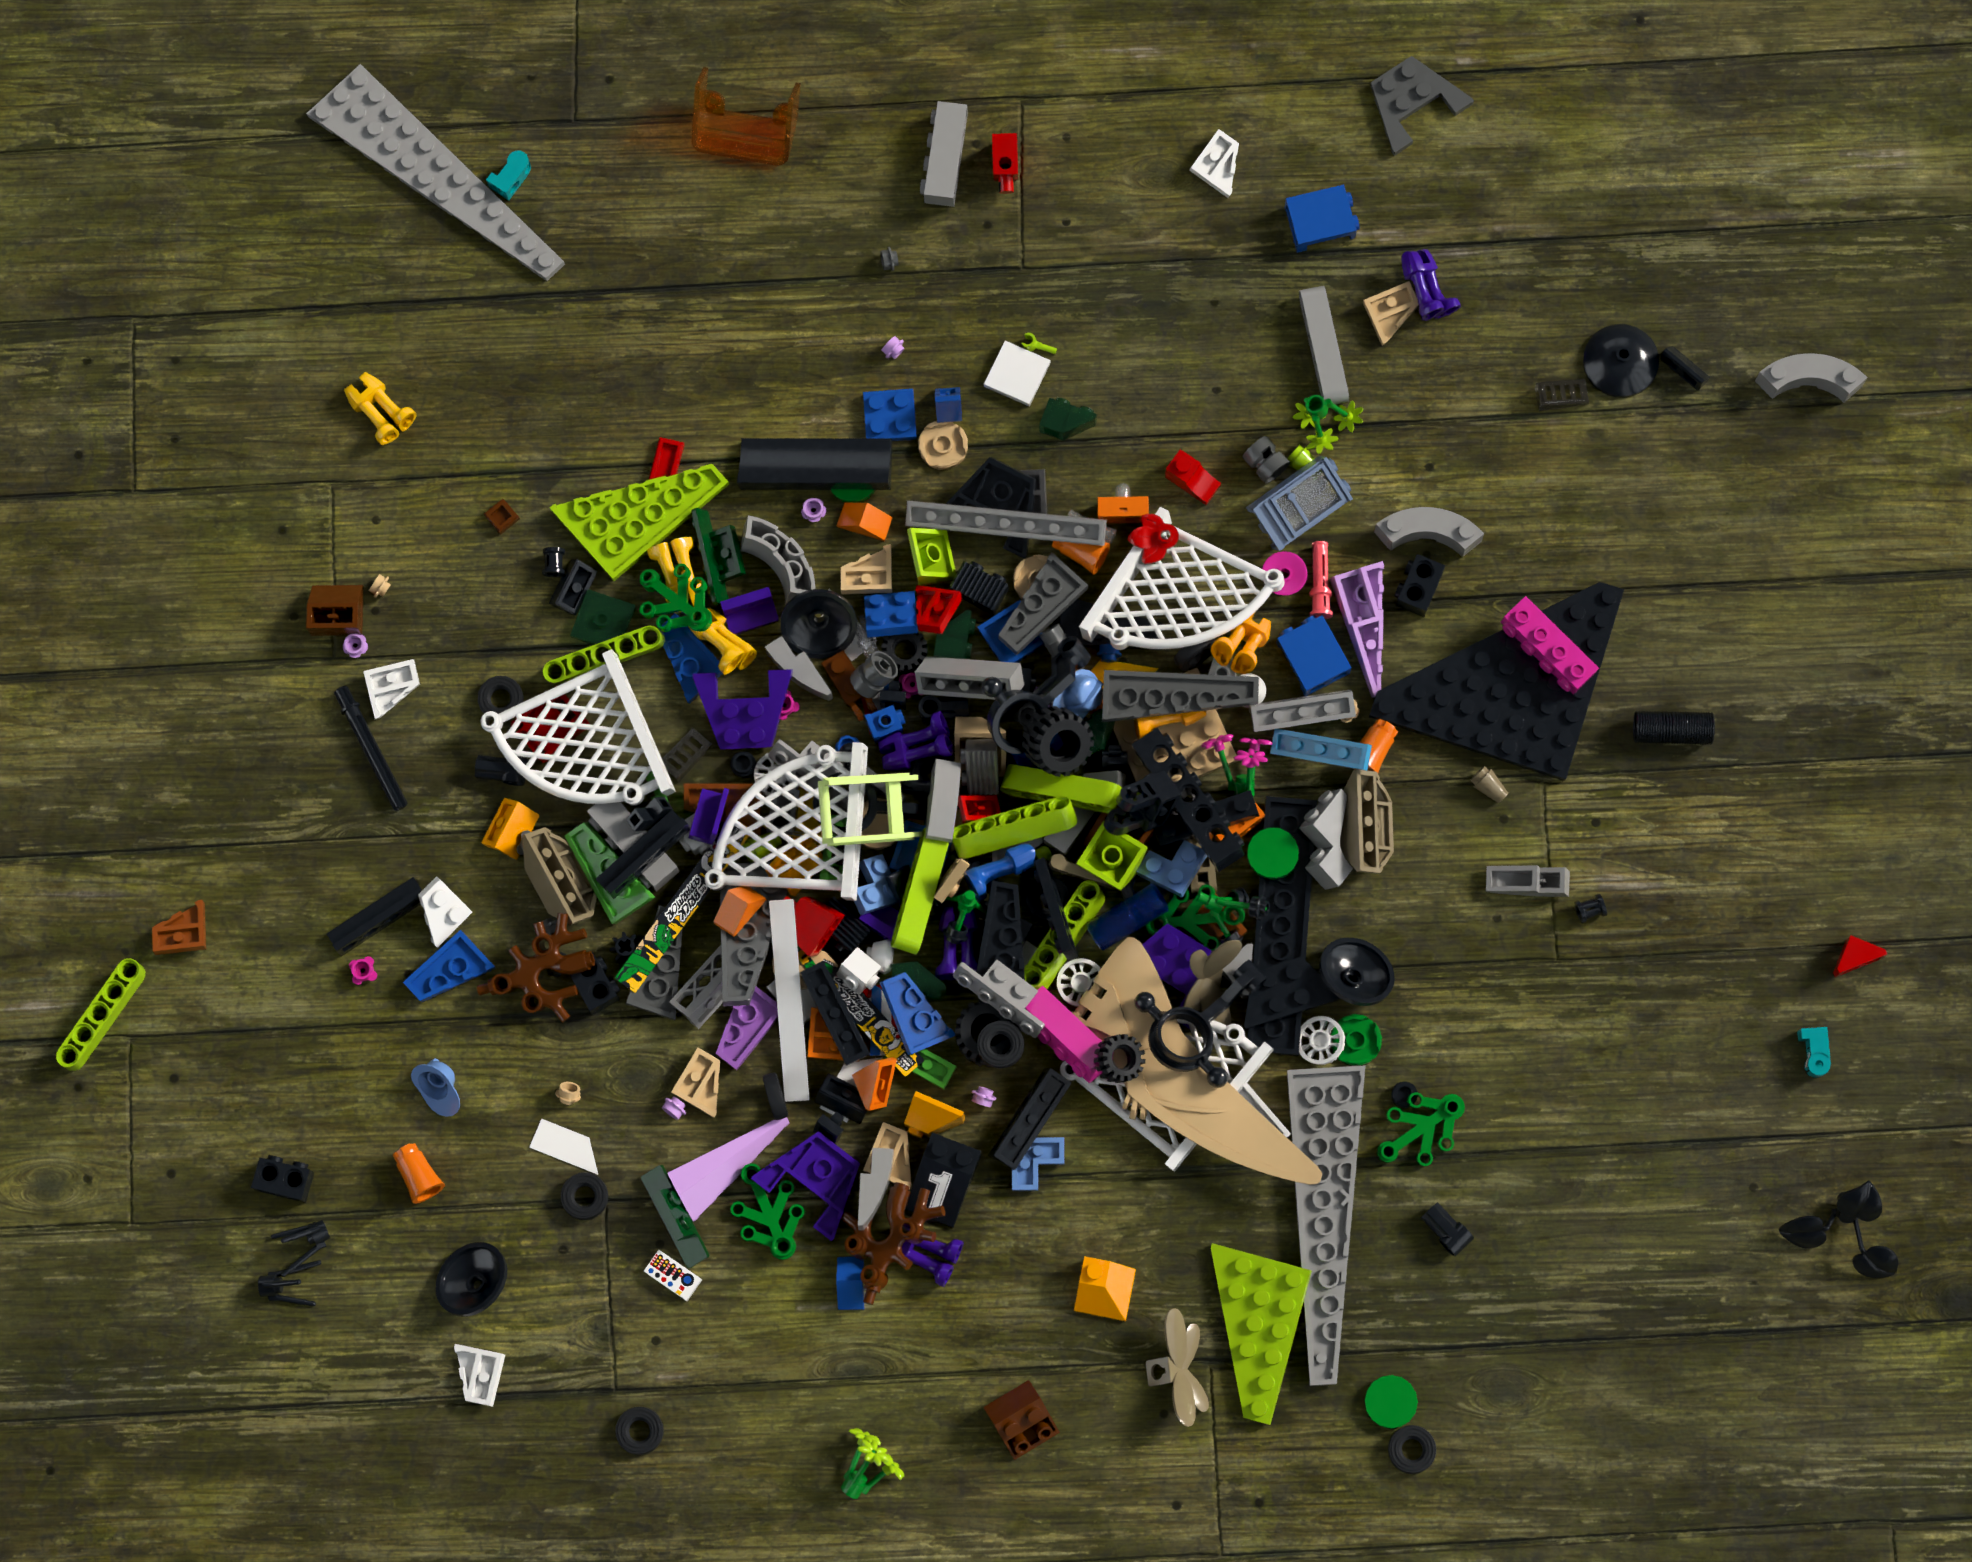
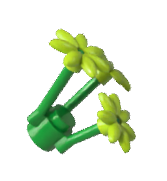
M1312 395L1304 399L1305 406L1300 403L1295 404L1300 412L1296 413L1293 419H1302V429L1309 422L1316 429V435L1306 436L1307 440L1311 442L1306 448L1308 450L1316 448L1317 454H1321L1324 447L1327 450H1333L1331 443L1339 439L1337 436H1331L1332 428L1322 432L1320 419L1326 418L1328 408L1339 413V415L1333 418L1335 421H1341L1338 427L1339 431L1347 427L1350 432H1353L1354 423H1363V420L1358 417L1363 412V408L1358 407L1355 409L1354 401L1349 403L1348 408L1343 405L1338 407L1329 398L1324 400L1320 395Z
M859 1428L848 1431L859 1439L857 1441V1450L849 1469L843 1476L845 1480L840 1487L847 1496L858 1499L861 1493L866 1495L871 1487L885 1475L889 1476L891 1473H895L898 1479L902 1480L904 1472L898 1468L899 1464L893 1462L891 1455L886 1454V1448H877L878 1445H881L877 1436L870 1435L869 1432L863 1433ZM861 1453H865V1461L858 1471L855 1470ZM882 1461L885 1464L882 1467V1471L866 1483L868 1479L863 1473L870 1462H875L877 1466H880Z

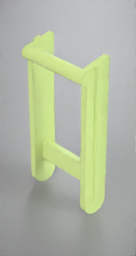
M909 773L830 777L823 778V781H818L822 844L839 846L914 840V837H923L922 832L904 833L900 781L918 780V775H909ZM885 782L889 834L832 838L829 786Z

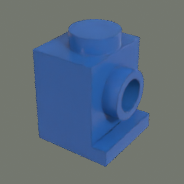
M893 705L865 715V721L875 744L894 733H903L902 725L906 723L901 710H895ZM887 717L891 719L888 725H884L881 722L882 719Z

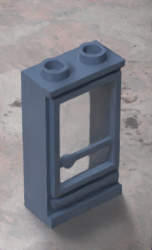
M1324 456L1316 457L1246 507L1248 512L1254 513L1258 518L1260 530L1268 534L1273 543L1270 544L1272 549L1282 550L1287 544L1353 499L1349 493L1351 491L1349 484L1344 479H1340L1336 473L1338 468L1331 458Z

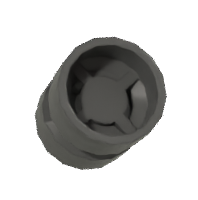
M1267 436L1257 440L1242 456L1251 468H1257L1256 474L1265 484L1275 480L1290 464V461L1282 452L1275 451V444Z
M875 651L865 660V663L861 664L851 673V684L863 697L873 698L897 676L898 668L889 655L881 651Z

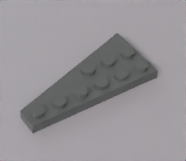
M737 863V864L740 865L742 868H746L747 866H749V865H751V864H753V863ZM730 865L724 870L726 875L740 876L741 874ZM761 866L746 873V876L769 877ZM726 885L720 890V906L727 891L739 886ZM749 886L766 897V901L735 937L721 929L723 1007L750 1005L772 940L769 901L783 900L787 896V888Z

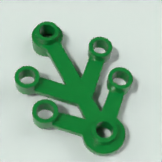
M678 564L673 571L678 579L677 594L662 583V577L655 570L647 569L641 573L640 584L648 592L657 591L669 601V603L653 605V603L647 601L640 606V613L646 619H652L657 615H661L657 618L656 625L662 632H669L671 629L687 626L694 631L703 632L711 626L712 614L705 608V591L708 585L702 577H695L691 580L690 587L695 592L694 607H692L688 603V578L691 575V571L685 564ZM682 570H685L682 575H679ZM702 583L699 588H696L697 584ZM648 608H651L648 613H645ZM682 611L687 616L671 619L668 615L663 614ZM665 621H668L665 626H662Z
M1202 885L1199 888L1198 894L1208 887L1211 893L1215 895V889L1211 885ZM1188 890L1185 892L1186 897L1184 900H1179L1178 895L1173 893V898L1163 911L1151 913L1146 920V929L1152 936L1160 930L1156 928L1155 923L1161 919L1163 926L1169 923L1173 927L1185 928L1209 949L1211 948L1208 943L1211 939H1214L1217 944L1214 949H1211L1212 951L1221 945L1219 938L1210 936L1198 926L1200 924L1217 922L1210 913L1197 914L1204 905L1196 901L1197 896L1181 916L1171 917L1181 903L1189 901L1190 892ZM1227 906L1224 911L1219 913L1223 922L1233 926L1241 924L1245 918L1243 908ZM1234 910L1239 913L1237 920L1231 918V913Z
M1418 1092L1411 1093L1407 1098L1408 1105L1412 1108L1423 1106L1436 1109L1437 1111L1430 1116L1403 1112L1397 1107L1388 1109L1386 1118L1389 1122H1404L1415 1124L1416 1126L1393 1142L1386 1141L1379 1144L1376 1150L1378 1159L1385 1163L1394 1161L1400 1149L1423 1134L1420 1152L1416 1156V1161L1420 1166L1430 1165L1433 1161L1431 1148L1435 1125L1443 1119L1442 1137L1438 1139L1437 1145L1444 1152L1453 1149L1454 1140L1452 1134L1454 1122L1463 1115L1465 1110L1464 1101L1458 1095L1448 1094L1440 1100L1423 1097ZM1416 1095L1420 1098L1418 1105L1412 1104V1096ZM1450 1102L1456 1104L1454 1112H1450L1447 1108ZM1392 1110H1395L1399 1113V1118L1397 1120H1392L1390 1118V1112ZM1444 1138L1450 1141V1147L1447 1149L1441 1145ZM1385 1147H1390L1393 1150V1154L1390 1157L1385 1156ZM1423 1153L1429 1156V1161L1426 1164L1420 1160V1156Z
M753 1163L747 1164L741 1171V1177L746 1184L751 1185L763 1213L746 1207L740 1201L734 1202L730 1207V1211L736 1218L745 1217L768 1226L772 1236L757 1232L753 1226L746 1225L741 1229V1237L747 1242L755 1241L770 1247L772 1255L777 1259H789L796 1251V1243L792 1237L799 1220L805 1215V1210L800 1204L792 1205L789 1208L790 1218L783 1232L778 1222L788 1197L794 1193L795 1187L789 1180L782 1181L779 1184V1193L772 1208L765 1190L747 1177L750 1171L759 1172L761 1168ZM784 1184L791 1185L789 1193L782 1192ZM735 1206H743V1212L741 1214H735ZM794 1208H800L802 1210V1213L799 1217H794L792 1215V1211ZM752 1229L754 1232L753 1236L746 1238L744 1236L745 1230ZM782 1242L788 1244V1249L784 1252L778 1249L779 1244Z

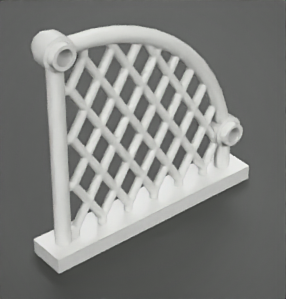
M1159 507L1155 515L1160 516L1164 523L1172 524L1169 511ZM1175 527L1179 533V540L1190 545L1188 547H1172L1167 549L1166 554L1170 553L1175 563H1162L1160 560L1155 562L1156 564L1144 565L1142 562L1144 549L1133 546L1079 628L1084 639L1092 642L1097 633L1109 638L1112 647L1117 650H1123L1128 646L1147 649H1175L1197 645L1215 639L1242 624L1264 604L1272 592H1278L1283 588L1285 584L1284 576L1277 569L1265 571ZM1162 533L1161 538L1164 540L1168 539L1167 534L1170 535V533ZM1194 548L1217 558V560L1200 561ZM1189 552L1194 561L1181 562L1176 553ZM1223 561L1245 573L1228 574L1221 562ZM1204 566H1217L1222 575L1209 576ZM1198 567L1202 576L1190 577L1185 568ZM1179 568L1183 577L1170 578L1166 569ZM1159 569L1164 579H1151L1147 570ZM1141 571L1145 580H1134V578ZM1250 575L1264 581V587L1261 591L1256 589L1249 577ZM1244 579L1249 588L1236 589L1232 580ZM1225 580L1230 590H1217L1212 581ZM1193 582H1206L1211 591L1198 592ZM1187 583L1192 592L1179 593L1174 584ZM1168 584L1172 593L1160 594L1155 585ZM1149 585L1154 595H1140L1136 586ZM1128 587H1130L1134 596L1122 597ZM1255 594L1257 596L1249 604H1245L1240 595ZM1234 595L1238 605H1225L1221 596ZM1214 596L1220 606H1206L1202 597ZM1182 598H1196L1200 607L1187 608ZM1176 599L1181 608L1168 609L1164 600ZM1157 600L1162 609L1149 610L1144 601ZM1138 601L1143 611H1130L1125 602ZM1119 602L1124 612L1111 613ZM1233 610H1241L1234 617H1232L1231 613L1229 612ZM1223 611L1228 620L1215 621L1210 612ZM1204 612L1209 622L1196 623L1191 613ZM1171 614H1185L1189 623L1177 624ZM1166 615L1170 624L1157 625L1153 616ZM1146 616L1151 626H1138L1133 617ZM1127 617L1132 627H1119L1114 618ZM1107 618L1111 623L1113 629L1104 625ZM1212 627V629L1201 632L1199 629ZM1180 629H1193L1196 634L1184 637ZM1174 630L1178 638L1165 639L1161 631ZM1155 631L1159 639L1145 638L1142 632ZM1135 632L1138 637L1131 636L1129 633Z
M612 650L602 653L606 664L499 714L493 711L486 712L481 718L482 728L492 734L498 748L513 768L530 783L556 797L587 804H607L625 801L630 805H638L644 800L646 794L660 788L661 793L666 796L676 792L618 655ZM605 676L596 691L580 688L589 682ZM613 679L618 692H603L609 681ZM574 689L576 690L567 704L551 702V700ZM580 694L592 696L586 707L573 705ZM598 697L611 698L604 709L592 708ZM621 697L626 711L611 710L617 699ZM546 703L538 718L521 715ZM551 708L563 709L556 720L544 719ZM569 710L581 712L575 723L563 721ZM588 713L600 714L594 725L581 724ZM607 715L619 717L613 727L600 726ZM629 716L634 729H621L619 726L625 717ZM516 717L517 719L509 731L503 734L501 732L503 722ZM494 719V723L490 725V721ZM521 722L534 723L527 734L514 733ZM540 724L552 726L546 736L533 735ZM558 727L571 728L564 739L552 737ZM577 729L590 730L583 741L570 740ZM596 731L608 733L602 743L589 742ZM614 734L627 735L620 746L608 744ZM636 734L642 747H626ZM508 738L523 739L516 750H512L506 741ZM529 740L541 742L535 752L522 751ZM547 743L560 744L553 755L541 753ZM566 745L579 746L572 757L559 756ZM585 747L597 749L591 759L578 758ZM603 750L616 751L609 762L597 760ZM622 752L635 753L628 764L615 763ZM645 753L650 766L645 767L634 764L641 754ZM517 756L529 757L530 759L525 765ZM536 759L549 760L542 771L530 769ZM555 761L568 762L561 773L548 772ZM574 763L586 765L579 776L567 774ZM592 766L605 767L598 778L586 777ZM611 768L624 770L617 780L605 779ZM630 770L643 772L636 783L624 781ZM652 771L655 779L641 785L649 772ZM544 777L557 779L553 784L546 781ZM563 779L575 781L570 790L559 787ZM582 782L594 783L588 793L576 792ZM601 784L613 786L609 793L595 794ZM619 787H624L623 791L616 792ZM636 791L635 797L631 798V793Z
M852 742V752H840L829 745H823L817 749L816 753L782 764L755 782L738 800L724 822L714 850L712 869L706 873L704 878L707 887L716 891L723 889L726 885L841 891L843 899L856 901L861 844L845 845L844 853L834 846L822 844V838L817 835V833L821 832V825L810 830L802 824V822L811 817L821 822L820 815L818 814L820 813V806L812 810L803 802L813 796L819 799L818 788L813 789L805 781L814 776L823 781V778L828 777L821 772L832 766L843 773L837 777L866 775L868 747L864 743ZM829 753V757L824 760V755ZM837 762H851L850 771ZM817 763H819L820 765H822V766H820V767L817 768V769H815L814 767L811 766V765L817 764ZM802 767L810 771V773L801 778L791 773ZM783 775L793 781L783 788L773 782ZM849 784V791H846L839 785L829 786L841 793L830 800V808L839 814L831 819L832 831L837 834L833 838L861 836L865 784ZM769 785L776 792L765 798L760 792ZM799 785L809 793L797 799L788 791ZM781 795L791 801V803L782 808L771 802ZM755 797H756L758 800H760V801H758L757 803H755V804L751 805L750 807H748V804H749ZM848 797L847 812L835 805ZM767 805L775 812L763 818L754 810ZM798 806L807 813L795 819L786 812ZM749 814L758 822L746 827L737 820ZM781 815L790 823L778 829L769 821ZM847 818L846 832H843L833 824ZM764 825L773 833L761 838L752 831ZM734 826L741 830L730 837ZM796 826L806 834L794 840L784 832ZM747 834L757 842L745 848L736 840ZM780 836L788 844L776 849L768 841ZM811 837L821 845L809 851L800 843ZM731 844L739 850V852L729 858H724L727 845ZM762 845L772 853L760 859L751 851ZM793 847L803 853L802 856L794 860L783 854ZM827 848L836 856L824 862L815 854ZM746 855L754 863L746 868H742L734 861ZM779 857L787 864L775 870L766 862ZM810 858L819 866L807 871L798 864ZM844 859L842 874L830 866ZM722 865H730L741 873L740 876L726 875L722 872ZM761 866L771 873L773 877L746 876V873ZM793 867L804 875L805 879L781 878L778 875ZM826 869L837 877V880L810 879V877ZM718 876V881L713 883L714 878Z
M1177 1019L1178 1023L1189 1025L1192 1036H1185L1189 1041L1195 1042L1196 1048L1200 1053L1203 1049L1201 1045L1203 1038L1198 1036L1196 1027L1186 1020ZM1213 1020L1210 1025L1213 1030V1044L1218 1057L1209 1056L1208 1060L1220 1063L1221 1067L1228 1074L1227 1082L1240 1092L1273 1052V1048L1266 1042L1257 1047L1245 1037L1243 1028L1238 1024L1227 1026ZM1233 1030L1239 1032V1036L1236 1039L1230 1038V1033ZM1216 1032L1224 1035L1225 1040L1218 1039ZM1220 1045L1233 1046L1237 1059L1224 1058ZM1239 1046L1252 1055L1247 1063L1243 1059ZM1066 1061L1061 1064L1060 1072L1063 1077L1070 1081L1076 1080L1169 1157L1165 1164L1174 1172L1197 1145L1188 1138H1185L1180 1144L1177 1141L1174 1130L1162 1121L1152 1120L1148 1110L1146 1123H1143L1137 1117L1135 1120L1130 1119V1111L1122 1108L1126 1098L1122 1086L1125 1087L1124 1082H1108L1106 1078L1098 1076L1094 1082L1088 1083L1083 1077L1080 1078L1075 1073L1068 1074L1067 1068L1070 1065ZM1227 1064L1241 1065L1243 1067L1234 1079L1230 1076ZM1098 1085H1115L1121 1100L1120 1103ZM1150 1126L1167 1128L1172 1144L1170 1145L1160 1137Z

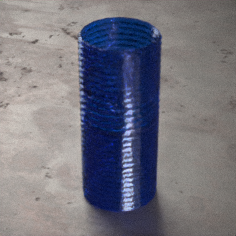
M1150 883L1146 888L1144 887V889L1133 894L1132 897L1129 896L1124 902L1121 901L1120 904L1113 906L1109 911L1107 910V912L1100 914L1096 919L1094 918L1089 923L1087 922V928L1098 947L1105 951V949L1107 950L1112 945L1114 946L1118 941L1125 939V937L1127 938L1131 933L1138 931V928L1141 929V927L1146 926L1149 922L1151 923L1155 918L1157 919L1162 914L1164 915V913L1169 911V908L1157 887Z

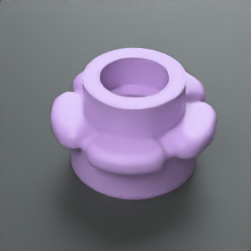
M896 336L891 338L882 348V351L886 354L885 357L896 359L905 349L902 346L904 340H899Z
M818 498L807 499L802 505V516L805 519H809L810 522L820 521V518L826 514V507L823 506V501Z
M350 634L344 640L343 650L352 658L360 657L368 649L366 638L363 635Z
M981 1086L978 1087V1090H972L971 1092L973 1093L971 1101L986 1107H991L996 1097L993 1096V1090Z
M674 1096L672 1099L665 1098L662 1109L668 1115L679 1120L682 1114H686L684 1110L685 1104Z

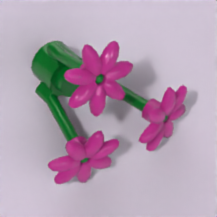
M1220 735L1217 739L1210 738L1201 745L1202 748L1208 749L1214 746L1215 752H1218L1228 781V790L1234 791V795L1251 790L1254 797L1255 767L1259 766V762L1268 761L1264 757V752L1257 751L1260 750V744L1272 745V742L1246 737L1239 740L1240 742L1250 743L1248 753L1238 750V755L1234 757V760L1242 761V765L1247 767V774L1237 775L1234 781L1223 751L1225 749L1223 743L1232 741L1233 735Z

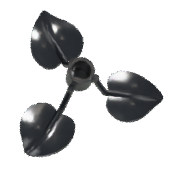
M1870 1180L1857 1188L1840 1193L1837 1196V1208L1831 1210V1216L1825 1225H1823V1221L1819 1217L1803 1216L1793 1219L1779 1228V1233L1792 1244L1809 1249L1816 1248L1826 1241L1827 1235L1824 1231L1830 1229L1835 1217H1838L1843 1223L1853 1222L1861 1254L1855 1255L1852 1259L1854 1268L1860 1274L1870 1278H1886L1897 1273L1898 1257L1894 1251L1884 1246H1873L1866 1250L1863 1245L1858 1219L1869 1222L1877 1219L1882 1213L1880 1195Z

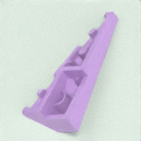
M1383 561L1339 574L1329 579L1372 698L1376 696L1377 691L1381 690V674L1383 672V665H1381L1383 649Z
M787 1117L770 1121L667 1173L693 1222L739 1177L743 1167L752 1163L763 1149L790 1124Z

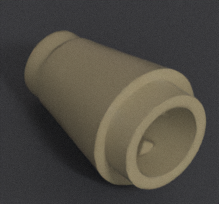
M1485 766L1470 780L1474 784V788L1497 803H1500L1509 793L1493 770Z

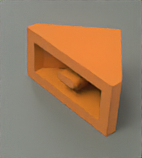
M844 502L837 527L885 542L893 518L869 503Z
M739 886L728 890L714 919V924L735 937L763 905L766 897L749 886Z
M891 1057L875 1061L852 1074L865 1109L871 1111L887 1107L897 1061L896 1058Z

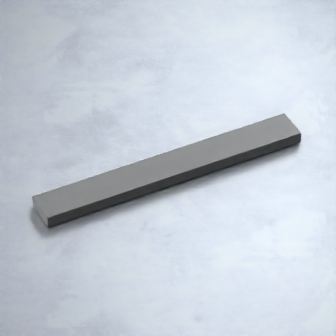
M909 500L907 501L905 526L1104 546L1107 520Z

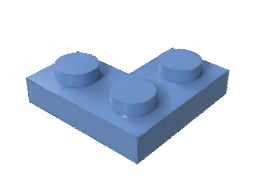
M1184 840L1172 861L1149 850L1136 872L1138 876L1183 897L1207 855L1202 848Z
M883 854L862 860L859 863V867L867 885L857 887V900L854 901L860 915L897 905L885 879L886 876L891 874V871Z
M1041 1137L1034 1140L1016 1170H1012V1191H1038V1165H1064V1137Z

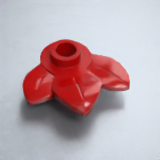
M1145 514L1141 516L1143 526L1134 529L1128 536V541L1132 545L1144 549L1142 555V562L1144 564H1152L1162 560L1167 549L1177 544L1179 533L1173 525L1164 523L1160 516ZM1169 532L1170 537L1164 540L1161 538L1162 533Z

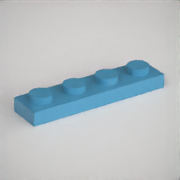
M1275 729L1270 754L1367 771L1372 745Z

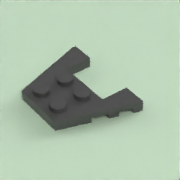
M1410 56L1372 81L1370 85L1391 146V152L1394 156L1413 144L1412 138L1400 122L1422 107L1441 97L1454 116H1456L1474 103V100L1469 95L1413 56Z

